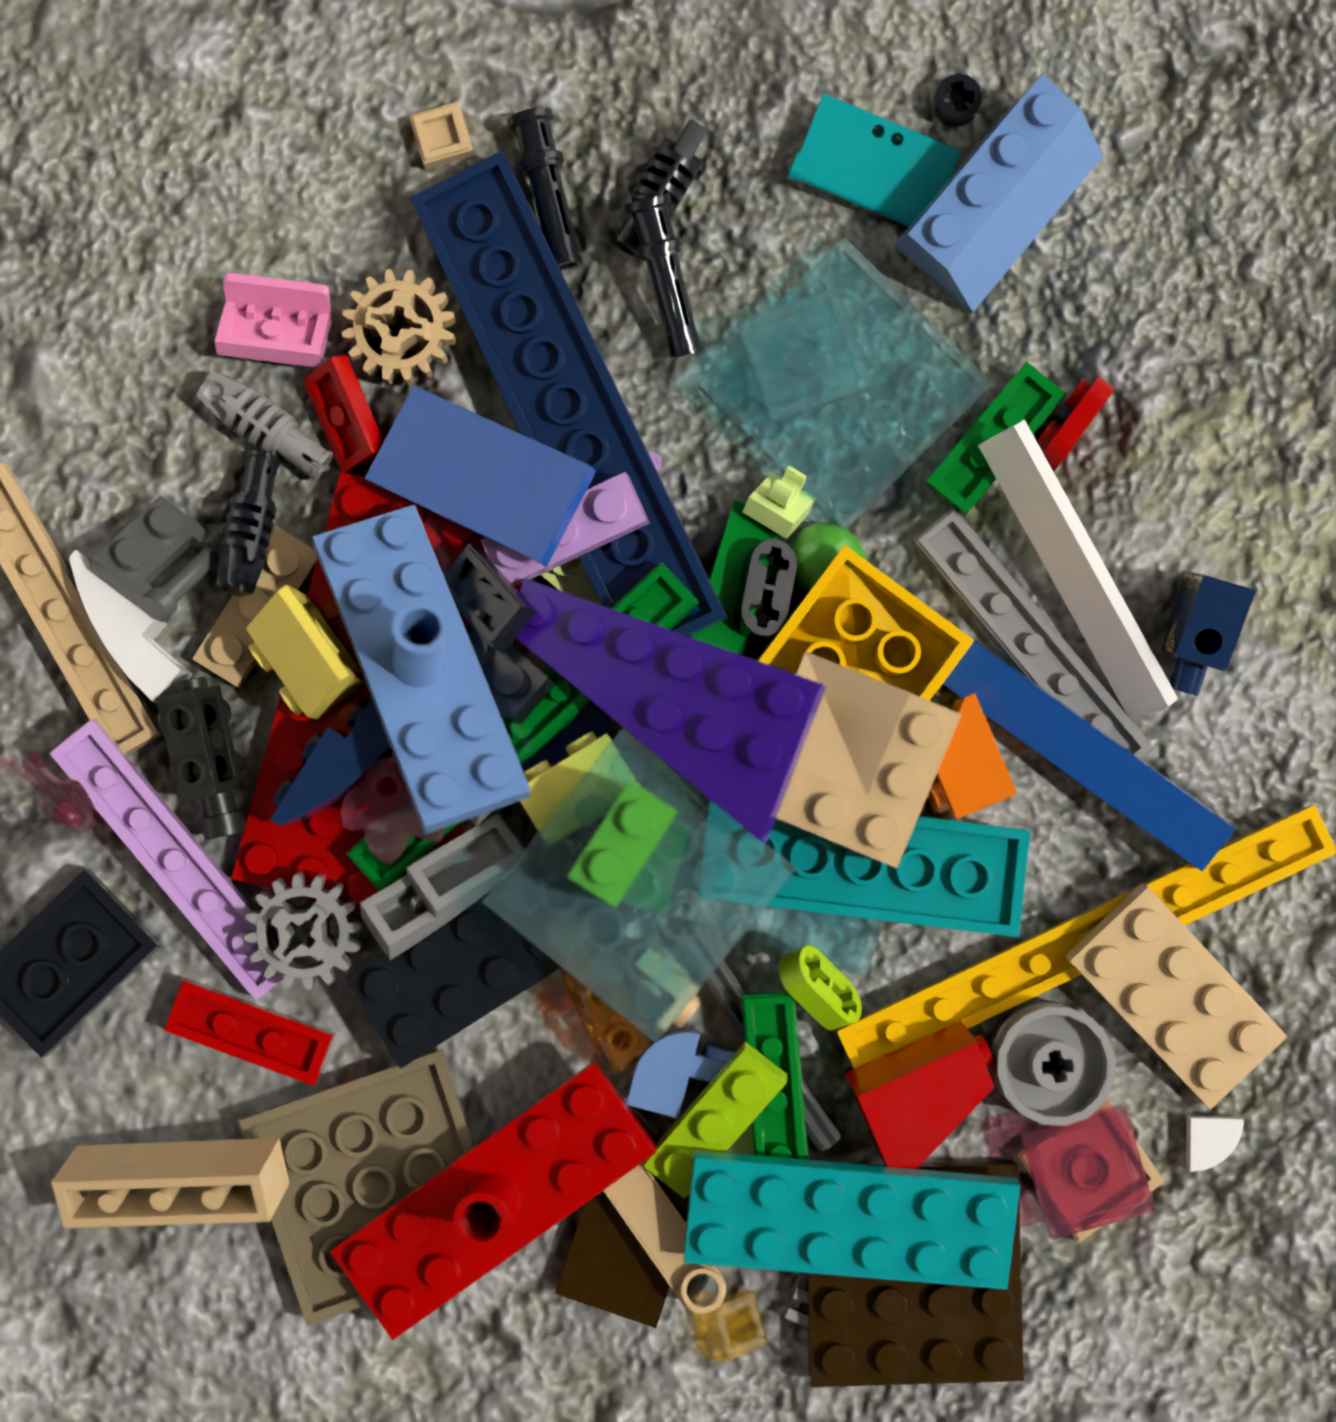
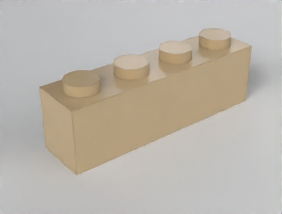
M279 1138L79 1145L75 1147L51 1182L63 1228L270 1222L290 1184Z

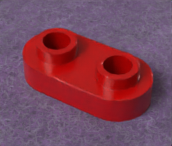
M1099 376L1092 383H1089L1084 378L1080 381L1064 403L1072 409L1061 425L1052 420L1037 440L1053 472L1071 451L1115 389V387Z

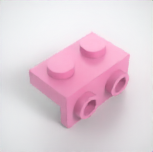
M225 274L223 289L226 302L214 341L217 355L309 367H319L322 364L333 320L330 293L326 285L314 284L308 281L267 278L253 274Z

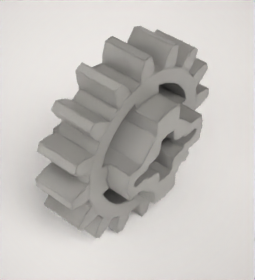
M303 871L296 872L293 875L292 886H288L286 881L279 877L272 882L275 896L262 890L255 899L263 909L250 910L246 914L245 919L256 924L257 927L244 935V941L258 943L259 947L250 957V960L258 962L265 959L269 965L263 975L267 979L274 976L277 971L284 974L283 988L289 989L296 978H302L305 990H312L318 975L327 985L333 983L336 978L333 966L347 971L352 961L345 954V951L358 952L361 948L362 942L351 937V933L362 929L364 926L363 920L350 919L349 913L353 911L358 903L356 899L348 900L344 903L340 900L339 896L344 889V885L341 883L334 886L331 890L324 888L325 874L319 873L312 884H306ZM298 896L317 899L313 905L296 906L293 902H287L286 900ZM331 912L334 913L339 926L338 942L329 929L328 916ZM314 914H318L317 920L313 923L314 928L311 930V936L306 937L303 941L300 940L295 947H291L290 944L296 937L294 934L298 930L297 925L303 924L305 920L309 921ZM270 920H272L271 924L278 929L279 947L277 949L274 947L270 937ZM312 956L317 961L322 960L319 963L310 965L291 962L294 957Z

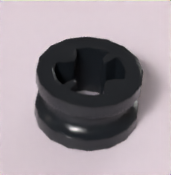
M957 73L949 75L941 81L934 96L933 109L936 117L940 122L949 127L957 128L967 125L974 119L981 105V88L975 79L966 74ZM952 90H959L962 99H970L971 104L966 102L963 111H955V106L952 102H945L944 98L948 100Z

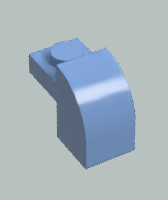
M678 1028L667 1031L653 1039L640 1054L633 1073L626 1104L679 1118L689 1076L710 1082L736 1052L713 1045H707L706 1053L696 1051L700 1038V1030Z

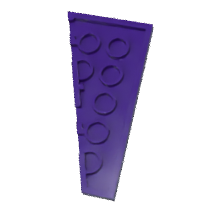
M525 578L519 593L537 613L516 638L760 842L766 844L826 687L810 679Z

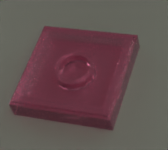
M1119 1104L1095 1111L1089 1118L1067 1126L1044 1125L1019 1132L1047 1232L1052 1240L1156 1211L1125 1105Z

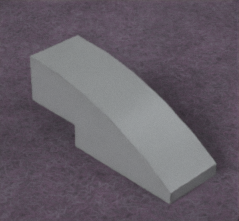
M497 813L406 867V876L360 903L361 918L389 960H392L483 897L528 859V854L501 815Z

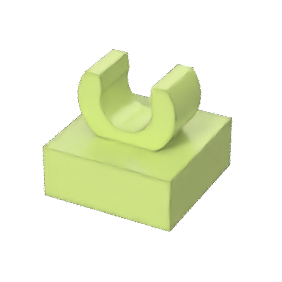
M788 466L782 478L771 472L748 497L742 512L787 539L809 515L816 498L801 490L807 476Z

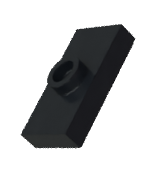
M471 544L466 546L444 573V578L457 609L491 648L501 653L508 648L537 613L479 548Z

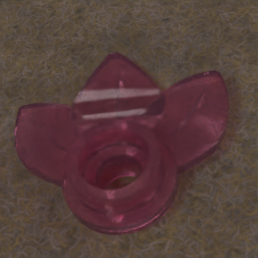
M36 750L32 751L22 760L23 767L30 780L56 803L52 807V811L67 829L75 831L79 828L89 833L96 827L95 820L101 815L95 809L92 800L79 781L73 779L63 781L56 777L47 768Z
M385 757L377 761L367 771L364 783L350 789L342 802V826L350 830L364 829L365 840L369 850L378 860L386 865L392 864L403 854L412 835L435 842L441 841L444 837L445 827L424 834L395 757ZM385 776L391 777L396 782L397 791L395 794L388 793L384 789L383 778Z

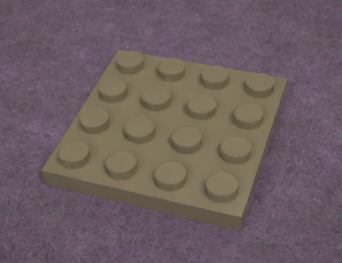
M443 1048L422 1055L401 1069L396 1064L244 1117L238 1121L244 1139H280L290 1184L271 1221L306 1326L367 1305L330 1251L333 1247L476 1146ZM478 1201V1205L484 1213L490 1216H500L498 1210L492 1204Z

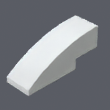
M75 550L70 555L69 561L76 587L88 617L107 651L127 677L152 702L157 703V697L176 693L174 683L188 680L192 673L154 640L167 623L151 617L90 571L91 557Z

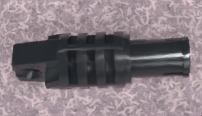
M690 119L676 142L664 137L632 191V202L669 192L671 201L667 204L671 218L704 162L694 154L708 130ZM628 213L617 235L613 237L612 243L624 253L640 258L637 257L636 248L640 244L632 214Z
M252 450L247 453L240 492L234 494L229 501L230 511L226 515V526L223 528V539L219 546L216 586L240 597L254 593L266 561V548L270 543L269 534L273 530L272 520L276 516L275 503L271 499L275 478L280 466V458L274 455L271 457V461L268 462L271 453L261 450Z

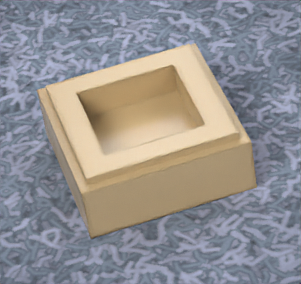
M459 101L409 116L425 170L475 156Z

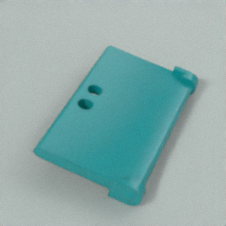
M823 93L800 153L797 152L792 165L788 167L787 179L797 182V180L909 227L952 176L961 150Z

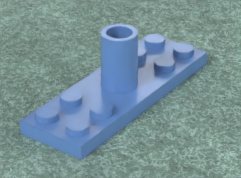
M411 505L312 536L316 555L424 834L530 798V787L416 506Z

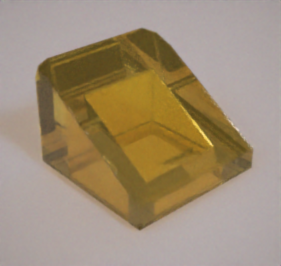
M754 1291L726 1297L723 1303L710 1313L697 1314L692 1312L703 1354L708 1360L726 1362L768 1344Z

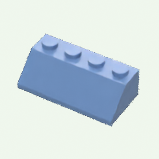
M1041 74L1020 93L893 245L970 314L975 311L1103 157L1082 109L1045 75Z

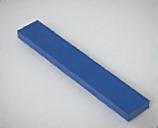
M976 640L943 684L962 698L975 693L985 715L1202 872L1234 832L1235 826Z

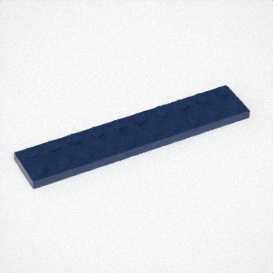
M503 150L411 197L412 204L521 434L590 465L596 473L587 489L623 472H626L630 477L650 524L579 556L602 606L611 609L660 562H663L700 602L671 629L672 631L692 637L728 619Z

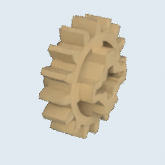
M391 269L385 271V283L378 285L371 276L367 277L366 283L370 291L364 295L353 290L350 295L357 308L356 310L347 309L342 312L345 321L353 325V327L341 332L342 337L346 343H357L348 352L354 362L367 358L363 367L366 375L372 377L381 369L382 378L385 384L388 385L393 383L396 374H402L407 385H413V372L418 370L429 379L433 376L429 363L435 360L446 364L448 361L446 354L441 349L442 345L449 346L456 343L454 334L445 330V328L456 324L455 315L449 311L441 312L450 303L447 295L443 292L432 297L435 290L433 280L428 277L420 285H417L416 276L413 270L409 269L405 273L403 281L396 280ZM392 297L390 301L383 304L379 308L375 307L381 301ZM417 300L425 304L431 311L434 323L429 322L427 318L418 317L416 314L418 309L416 305ZM400 319H406L410 329H401L398 337H394L389 326H398ZM366 332L382 339L381 356L368 345ZM419 347H424L417 355L406 359L409 353Z

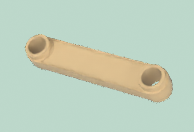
M643 1163L603 1190L681 1303L688 1310L697 1314H706L716 1310L723 1303L726 1295L725 1280L716 1265L684 1263L683 1248L686 1222L652 1173L643 1167ZM698 1274H707L716 1280L717 1288L715 1293L706 1301L693 1300L687 1294L688 1282Z

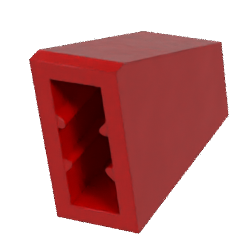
M959 1021L845 1073L886 1167L917 1169L995 1088L987 1067L994 1065L995 1061L984 1037L980 1034L973 1038L963 1022Z

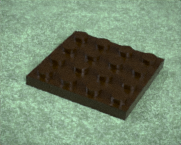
M1015 1161L922 1163L917 1168L919 1170L1017 1178L1019 1182V1164ZM874 1164V1165H872V1166H883V1167H886L884 1164ZM1020 1196L1008 1289L807 1273L808 1383L810 1387L1024 1381Z

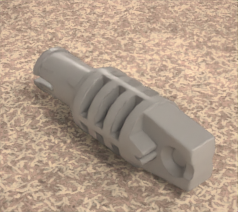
M211 371L200 386L196 397L224 425L259 450L269 452L272 456L280 454L307 473L314 481L325 471L326 468L322 465L331 462L334 453L326 450L296 429L298 423L292 415L254 388L219 371Z

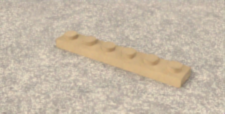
M1 462L0 565L89 720L96 719L127 756L163 734L135 684L127 677L107 651L88 617L72 574L9 465Z

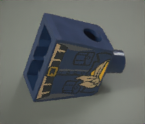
M1184 571L1162 645V652L1177 657L1169 680L1173 689L1199 696L1208 667L1226 671L1256 590L1204 574ZM1204 630V643L1196 648L1195 638L1200 631Z

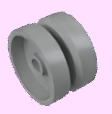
M1033 1001L1013 1008L996 1024L987 1043L995 1061L994 1065L987 1067L995 1086L994 1089L1009 1106L1021 1115L1042 1125L1067 1126L1089 1118L1105 1103L1115 1082L1116 1057L1108 1035L1091 1017L1058 1002ZM1053 1052L1056 1058L1055 1065L1049 1070L1042 1069V1061H1050L1048 1053Z

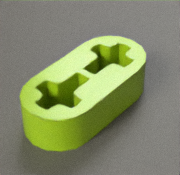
M806 945L782 955L779 961V974L784 988L824 1028L834 1031L859 1021L862 1014V1005L856 988L817 948Z

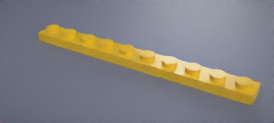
M1308 805L1223 845L1203 872L1188 862L1143 884L1148 886L1185 926L1335 855L1336 847L1316 805ZM1137 887L860 1017L859 1021L835 1030L853 1069L959 1021H962L967 1029L1080 976L1081 974L1064 956Z

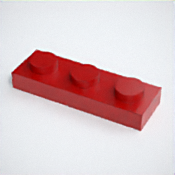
M189 979L182 981L164 1031L312 1086L318 1083L336 1034Z

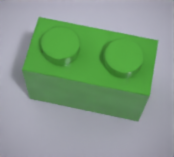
M630 780L567 877L616 908L675 818L678 810Z

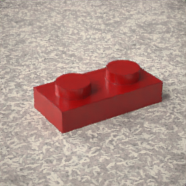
M347 355L330 357L302 379L341 472L352 473L361 470L376 458L384 440Z

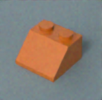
M975 693L951 703L949 706L950 710L962 715L925 800L931 814L938 812L944 820L962 818L1018 794Z

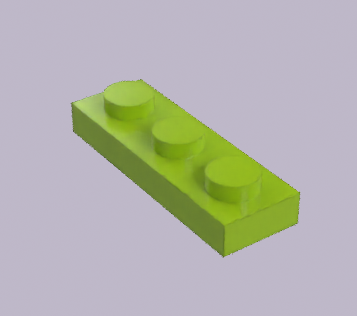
M744 1042L656 1144L658 1147L657 1153L644 1161L643 1167L683 1198H686L690 1192L694 1150L726 1153L787 1083V1074L747 1042Z

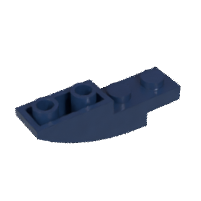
M363 698L353 710L348 720V725L352 727L349 735L338 729L328 727L324 734L317 732L310 739L301 755V759L306 762L295 780L288 778L282 784L273 799L272 805L277 807L271 817V821L279 826H292L319 814L362 786L391 758L394 753L372 698L371 700Z

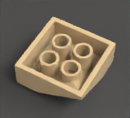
M805 651L796 675L821 683L826 689L776 818L897 868L962 714Z

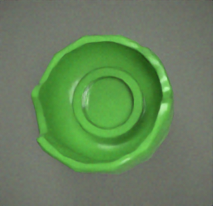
M815 522L799 528L787 543L793 549L797 558L794 586L804 596H807L844 545L867 561L865 551L857 537L848 529L835 523Z

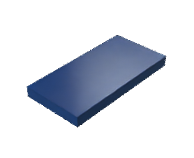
M413 385L365 479L379 488L547 567L596 471L586 463Z

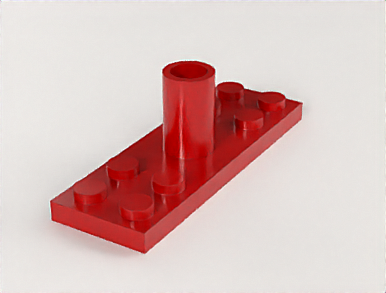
M594 1060L338 1243L330 1252L393 1341L657 1153L658 1147L599 1064ZM478 1201L492 1204L498 1210L500 1216H490L484 1213L479 1207Z

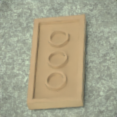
M1143 883L1133 890L1064 956L1210 1110L1288 1037L1152 890Z

